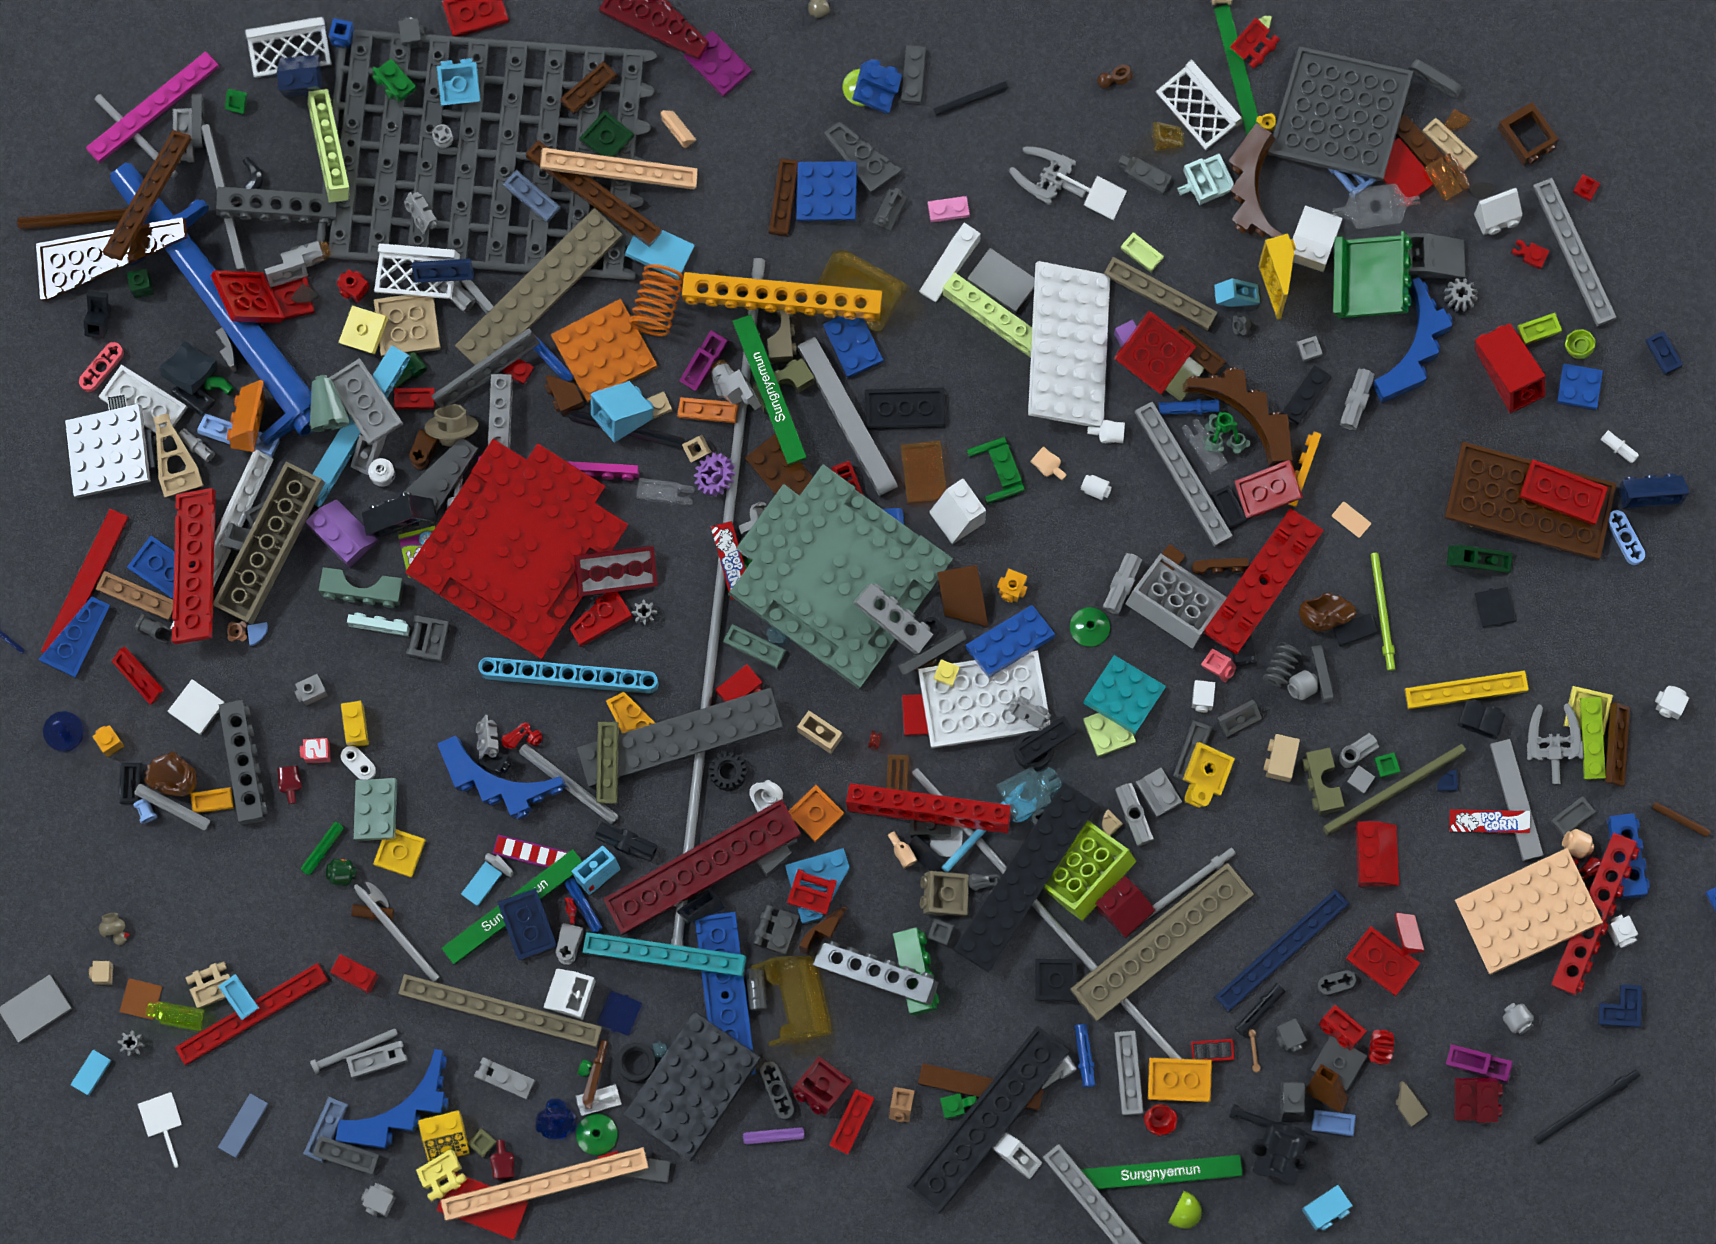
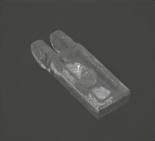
M1196 418L1193 420V425L1198 431V435L1194 436L1187 425L1183 426L1182 429L1206 469L1212 474L1227 465L1228 462L1222 453L1217 451L1208 452L1204 449L1205 442H1203V438L1210 434Z
M639 478L636 498L692 505L693 500L688 497L678 496V491L694 493L695 488L689 485H681L677 482Z

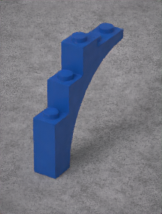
M1420 277L1413 279L1410 287L1417 308L1415 339L1409 352L1401 362L1391 371L1374 381L1373 388L1381 403L1425 384L1427 372L1420 365L1438 357L1440 346L1437 340L1433 339L1450 332L1453 320L1449 313L1446 314L1444 308L1436 311L1437 305L1434 299H1430L1428 287L1425 282L1421 281Z
M457 736L437 743L454 787L457 790L467 791L476 784L480 797L486 805L497 804L503 798L509 814L513 818L522 819L528 816V812L533 811L530 805L531 802L533 804L539 803L544 800L545 796L549 794L552 796L557 795L563 791V788L567 787L564 779L560 776L534 783L512 782L498 778L486 772L474 762Z
M434 1049L430 1066L423 1080L415 1091L401 1104L386 1113L372 1118L339 1120L336 1141L350 1145L387 1149L388 1145L392 1144L393 1132H390V1129L415 1132L416 1127L419 1128L418 1120H421V1115H418V1112L442 1115L444 1110L447 1111L449 1098H446L444 1092L438 1091L443 1087L444 1077L441 1076L442 1068H446L447 1056H444L443 1050Z

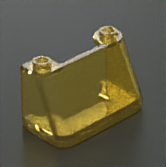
M843 249L833 251L817 285L882 291L880 320L866 321L868 323L867 327L876 332L884 329L909 287L908 284ZM818 299L823 303L827 302L825 299ZM840 300L837 302V304L845 306L846 302ZM863 302L856 304L857 308H864L866 306Z

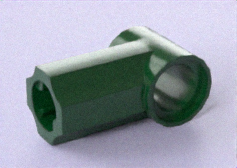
M416 352L408 354L410 355V360L393 388H399L410 379L418 378L427 370L426 365Z

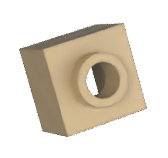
M703 435L682 444L690 462L711 453ZM697 444H699L701 447L700 452L696 451L695 446Z
M93 961V967L89 968V978L92 979V982L96 985H112L113 964L110 961Z

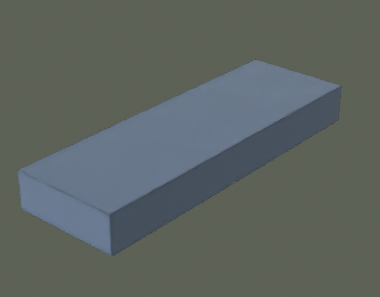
M517 170L503 184L505 188L547 223L560 210V206Z
M250 1093L218 1148L237 1158L269 1104Z
M328 1097L303 1153L304 1155L322 1163L324 1162V1159L313 1156L319 1135L334 1139L339 1120L343 1119L349 1106L348 1104Z

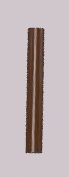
M1655 802L1652 807L1657 812L1705 837H1708L1711 831L1658 802Z

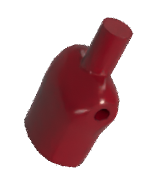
M298 766L278 768L279 791L287 793L289 805L296 804L295 792L302 788Z
M498 1140L497 1153L490 1156L493 1180L514 1178V1156L512 1153L506 1152L505 1140Z

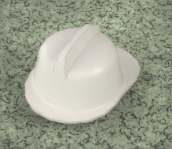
M766 780L764 783L752 785L750 797L757 812L773 803L781 799L783 800V792L777 784Z

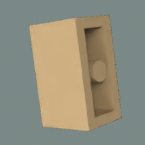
M810 711L806 713L797 726L800 734L832 754L843 738L842 732Z
M1279 734L1275 735L1274 740L1270 739L1267 750L1271 751L1270 759L1266 758L1263 770L1267 771L1266 777L1290 782L1300 739Z

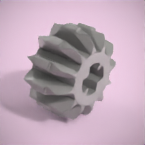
M1458 278L1455 279V283L1449 282V288L1444 290L1446 294L1444 301L1449 302L1448 308L1455 306V312L1459 308L1463 312L1467 310V307L1473 308V302H1476L1478 299L1475 296L1478 292L1477 289H1472L1473 282L1466 284V278L1462 283Z

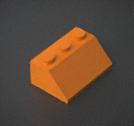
M262 380L241 387L240 394L235 397L234 406L236 407V412L231 414V424L233 425L232 429H228L227 440L230 441L231 449L255 451L265 405L264 381Z

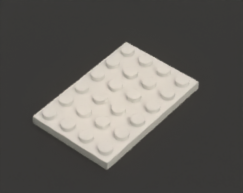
M1032 651L990 678L987 677L975 660L953 663L960 668L952 687L933 680L938 666L918 669L931 749L1017 736L1028 731H1041L1043 729L1041 727L1039 729L1027 722L1030 715L1026 714L1024 720L1008 711L1011 703L1015 705V702L1012 700L1015 697L1019 698V696L1030 700V704L1035 707L1039 705L1048 710L1038 651ZM1045 718V721H1047V724H1046L1045 727H1047V726H1049V725L1051 724V723H1050V718H1049V719H1046V718Z

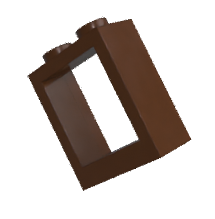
M1533 102L1501 120L1497 127L1523 166L1527 163H1535L1540 159V155L1544 153L1549 154L1553 152L1559 140ZM1532 116L1548 141L1527 152L1511 128Z

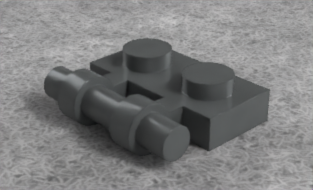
M766 905L765 911L760 916L759 928L755 930L753 944L761 946L764 939L769 941L767 945L768 950L786 955L799 916L779 910L778 916L775 917L772 915L774 907ZM769 922L775 924L771 934L766 933Z

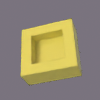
M940 660L933 680L952 687L960 667Z

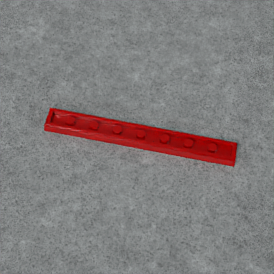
M109 509L43 645L42 654L91 598L129 519L127 515Z
M316 963L254 1000L259 1009L243 1020L235 1011L176 1046L175 1049L184 1065L187 1066L327 983L329 980L319 963Z

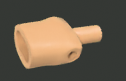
M1042 447L1030 461L1046 477L1055 474L1060 480H1063L1067 476L1059 468L1061 460L1045 447Z
M895 831L888 834L894 845V854L903 868L906 869L915 864L917 858L910 846L900 841Z

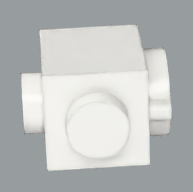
M1668 686L1664 692L1660 691L1655 700L1658 703L1656 710L1664 717H1673L1678 720L1689 697L1686 696V692L1682 689Z
M1620 915L1611 919L1612 923L1608 927V932L1615 946L1619 945L1620 948H1623L1637 941L1635 937L1638 933L1630 916L1623 918Z

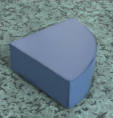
M267 622L247 625L250 646L258 644L264 638L268 631Z

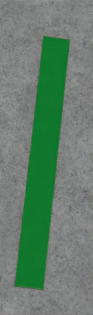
M1230 6L1215 7L1214 11L1246 135H1248L1257 123L1258 114L1244 60L1229 48L1238 38Z

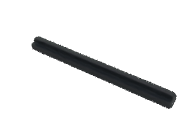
M574 409L571 411V421L601 428L590 413ZM639 427L628 434V436L678 449H683L682 444L685 443V439L682 437L644 427Z

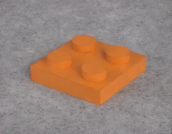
M817 785L789 810L794 822L815 843L845 815Z

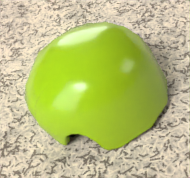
M1574 330L1567 335L1565 348L1570 356L1576 359H1585L1595 349V338L1586 330Z

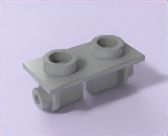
M409 192L404 202L405 207L413 216L417 228H420L422 234H425L428 227L433 229L437 226V219L431 210L423 211L428 208V204L422 194L416 192L412 195Z
M1019 696V698L1015 697L1012 700L1015 702V705L1011 703L1008 709L1012 715L1024 720L1026 714L1030 715L1028 723L1039 729L1040 727L1045 728L1047 724L1045 718L1049 719L1051 717L1046 708L1039 705L1035 707L1030 704V700Z
M485 715L476 726L479 759H482L485 754H488L490 757H496L499 753L498 740H495L498 737L497 724L494 720H488V715Z

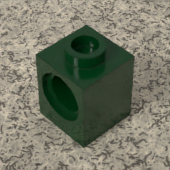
M147 269L127 273L130 291L134 298L154 294L151 277Z

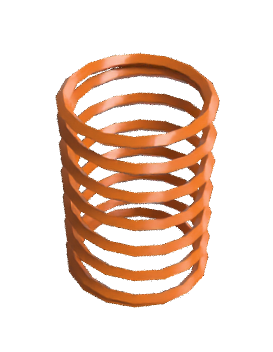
M649 264L644 267L645 272L642 273L646 280L640 281V285L644 289L637 290L638 295L642 298L635 299V303L638 306L632 308V311L636 315L629 317V324L634 329H638V331L646 334L666 336L670 334L668 328L672 327L670 320L675 317L673 311L677 309L675 302L680 300L678 293L682 291L681 284L683 283L684 275L667 266ZM648 268L667 270L675 273L681 279L674 280L667 275L648 271ZM645 284L656 285L668 291L654 289ZM669 286H678V290L675 291ZM641 292L654 294L666 300L649 297ZM667 295H675L676 299H671ZM639 301L652 303L664 309L647 306ZM662 303H665V304H670V303H672V304H673V308H669L668 306H666V305H664V304H662ZM637 310L650 312L660 317L649 316L640 313ZM660 312H670L671 316L667 317ZM638 321L651 323V324H654V325H657V326L647 325V324H644V323H640V322H638ZM658 321H667L668 326H665ZM641 327L653 330H666V332H653L643 329Z

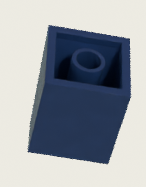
M320 55L280 58L277 68L278 89L284 97L308 95V91L323 90Z

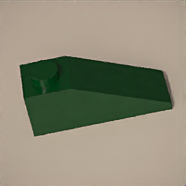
M1450 545L1448 547L1447 566L1511 573L1513 553L1466 545Z

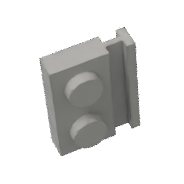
M1162 768L1157 769L1135 783L1156 818L1182 803Z

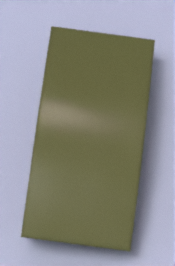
M1188 357L1165 390L1179 401H1182L1188 393L1183 392V383L1191 376H1200L1205 368Z

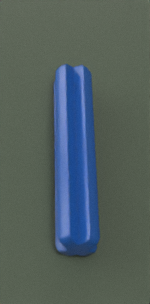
M538 338L540 344L533 348L534 351L562 380L573 381L574 375Z
M574 878L568 879L564 882L588 926L593 933L599 932L602 926Z

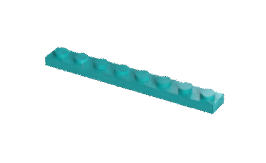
M586 932L583 953L741 977H743L746 962L745 955Z

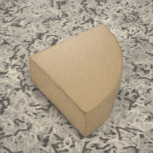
M1108 809L1102 820L1103 832L1111 836L1123 823Z

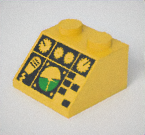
M459 1111L418 1120L429 1162L450 1149L455 1152L456 1157L470 1154L462 1116Z

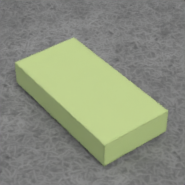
M1134 232L1120 248L1150 273L1164 258L1163 255Z

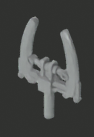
M1023 147L1024 153L1051 161L1050 167H1044V174L1041 173L1039 175L1041 181L1036 185L1021 175L1014 167L1010 168L1013 178L1025 190L1048 205H1051V199L1056 197L1057 189L1061 190L1064 188L1081 198L1085 195V190L1057 176V173L1065 176L1067 173L1070 174L1071 166H1075L1076 161L1053 151L1037 147ZM1060 166L1058 171L1053 172L1054 167ZM1049 182L1047 190L1043 189V184Z
M1568 703L1564 705V710L1568 718L1571 736L1563 737L1557 734V736L1552 737V734H1549V737L1546 738L1538 737L1539 723L1543 707L1540 704L1536 706L1529 726L1527 759L1529 761L1532 758L1543 760L1542 758L1547 757L1551 760L1552 784H1561L1560 760L1563 757H1568V759H1573L1575 756H1579L1580 759L1584 757L1579 724L1573 709ZM1547 742V744H1550L1547 748H1539L1541 743ZM1568 742L1571 743V746L1563 748L1560 743Z

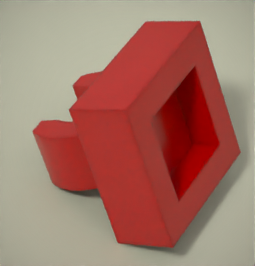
M1583 174L1572 193L1590 202L1600 183Z

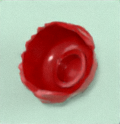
M1154 1105L1144 1116V1124L1152 1134L1166 1135L1173 1132L1176 1128L1177 1114L1167 1105Z

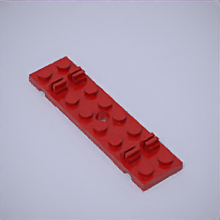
M213 488L176 494L175 509L177 510V516H175L172 619L174 620L172 642L175 645L212 639L216 491ZM195 562V567L190 568V566Z
M1290 508L1203 633L1237 655L1324 530ZM1260 579H1265L1267 584H1261Z

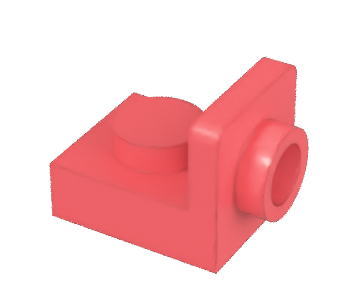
M1214 649L1209 652L1201 663L1204 669L1219 676L1224 683L1234 675L1237 668L1231 658Z

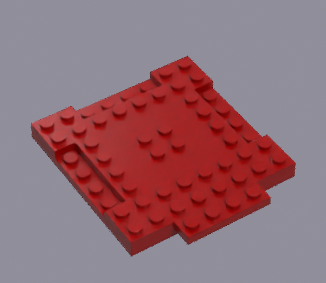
M492 439L459 493L405 573L542 661L583 597L578 596L574 555L613 551L627 530L628 524L596 504V501L605 489V485L537 443L526 460L500 442Z

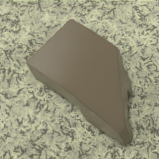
M1401 1081L1399 1083L1400 1091L1399 1097L1396 1099V1105H1398V1110L1406 1122L1413 1126L1428 1115V1113L1409 1087Z

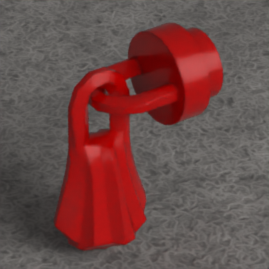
M522 723L512 732L503 735L501 739L502 746L507 749H514L526 734L529 735L526 741L530 745L537 746L543 740L542 733L539 730L532 732L528 723ZM524 727L525 731L521 734L519 730Z
M1572 856L1575 865H1577L1579 861ZM1591 858L1578 870L1579 873L1584 872L1583 880L1597 874L1602 859Z

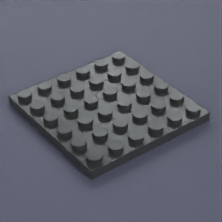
M1299 46L1273 134L1276 140L1270 147L1268 154L1383 181L1409 92L1413 71Z

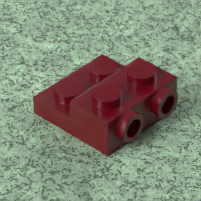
M819 1056L795 1084L792 1092L795 1093L794 1097L799 1102L805 1101L811 1105L810 1108L815 1114L826 1116L852 1081Z
M1454 1078L1455 1121L1498 1122V1117H1502V1105L1498 1104V1097H1502V1084H1498L1497 1078Z

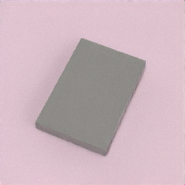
M991 248L967 278L968 282L1014 313L1018 311L1035 285L1034 277Z
M51 975L46 976L0 1006V1014L18 1043L23 1042L72 1010Z

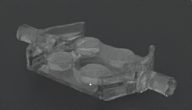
M1397 184L1354 189L1350 192L1346 206L1333 208V212H1338L1333 213V216H1348L1356 229L1401 223L1406 208L1409 205L1420 204V201H1412L1419 200V196L1405 197ZM1375 200L1380 203V209L1377 212H1373L1370 209L1371 202Z

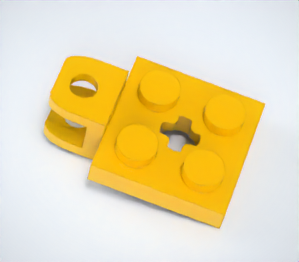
M1197 742L1183 777L1184 781L1190 783L1185 795V802L1199 808L1207 806L1213 794L1221 796L1235 758L1201 742ZM1210 764L1213 772L1207 774L1204 768Z

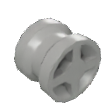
M441 124L433 129L432 136L436 146L447 148L452 144L453 136L448 126Z

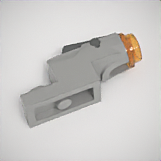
M315 241L292 247L290 251L281 253L283 264L265 269L270 287L308 276L306 267L318 264L331 256L327 242Z
M718 360L712 365V378L719 398H725L734 405L744 401L746 405L750 404L754 410L761 407L748 379L740 369L734 372L730 364L724 360Z

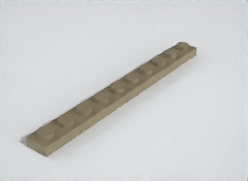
M406 974L403 976L398 993L408 998L597 1048L602 1027Z

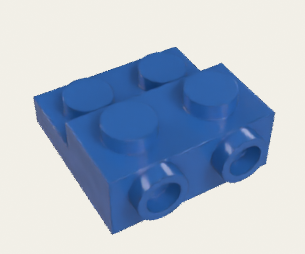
M870 59L861 64L852 100L887 114L890 112L894 94L898 92L902 74L897 73L898 69L888 66L885 68L880 66L881 63L878 60Z

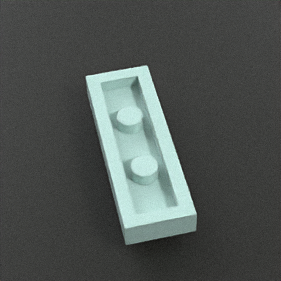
M362 613L348 614L347 623L349 627L409 637V625L403 620L394 619L393 622L386 621V618L381 616L368 618Z

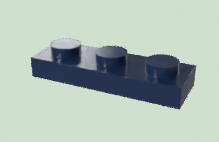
M471 259L412 263L415 283L473 280L474 278Z

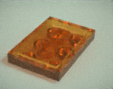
M940 440L902 444L901 455L907 504L938 501L946 491Z

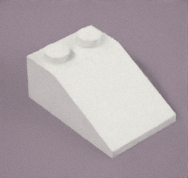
M1305 206L1293 237L1296 246L1293 262L1324 272L1342 218Z

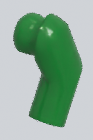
M210 376L204 383L206 390L211 391L214 387H217L227 395H230L235 389L223 377Z

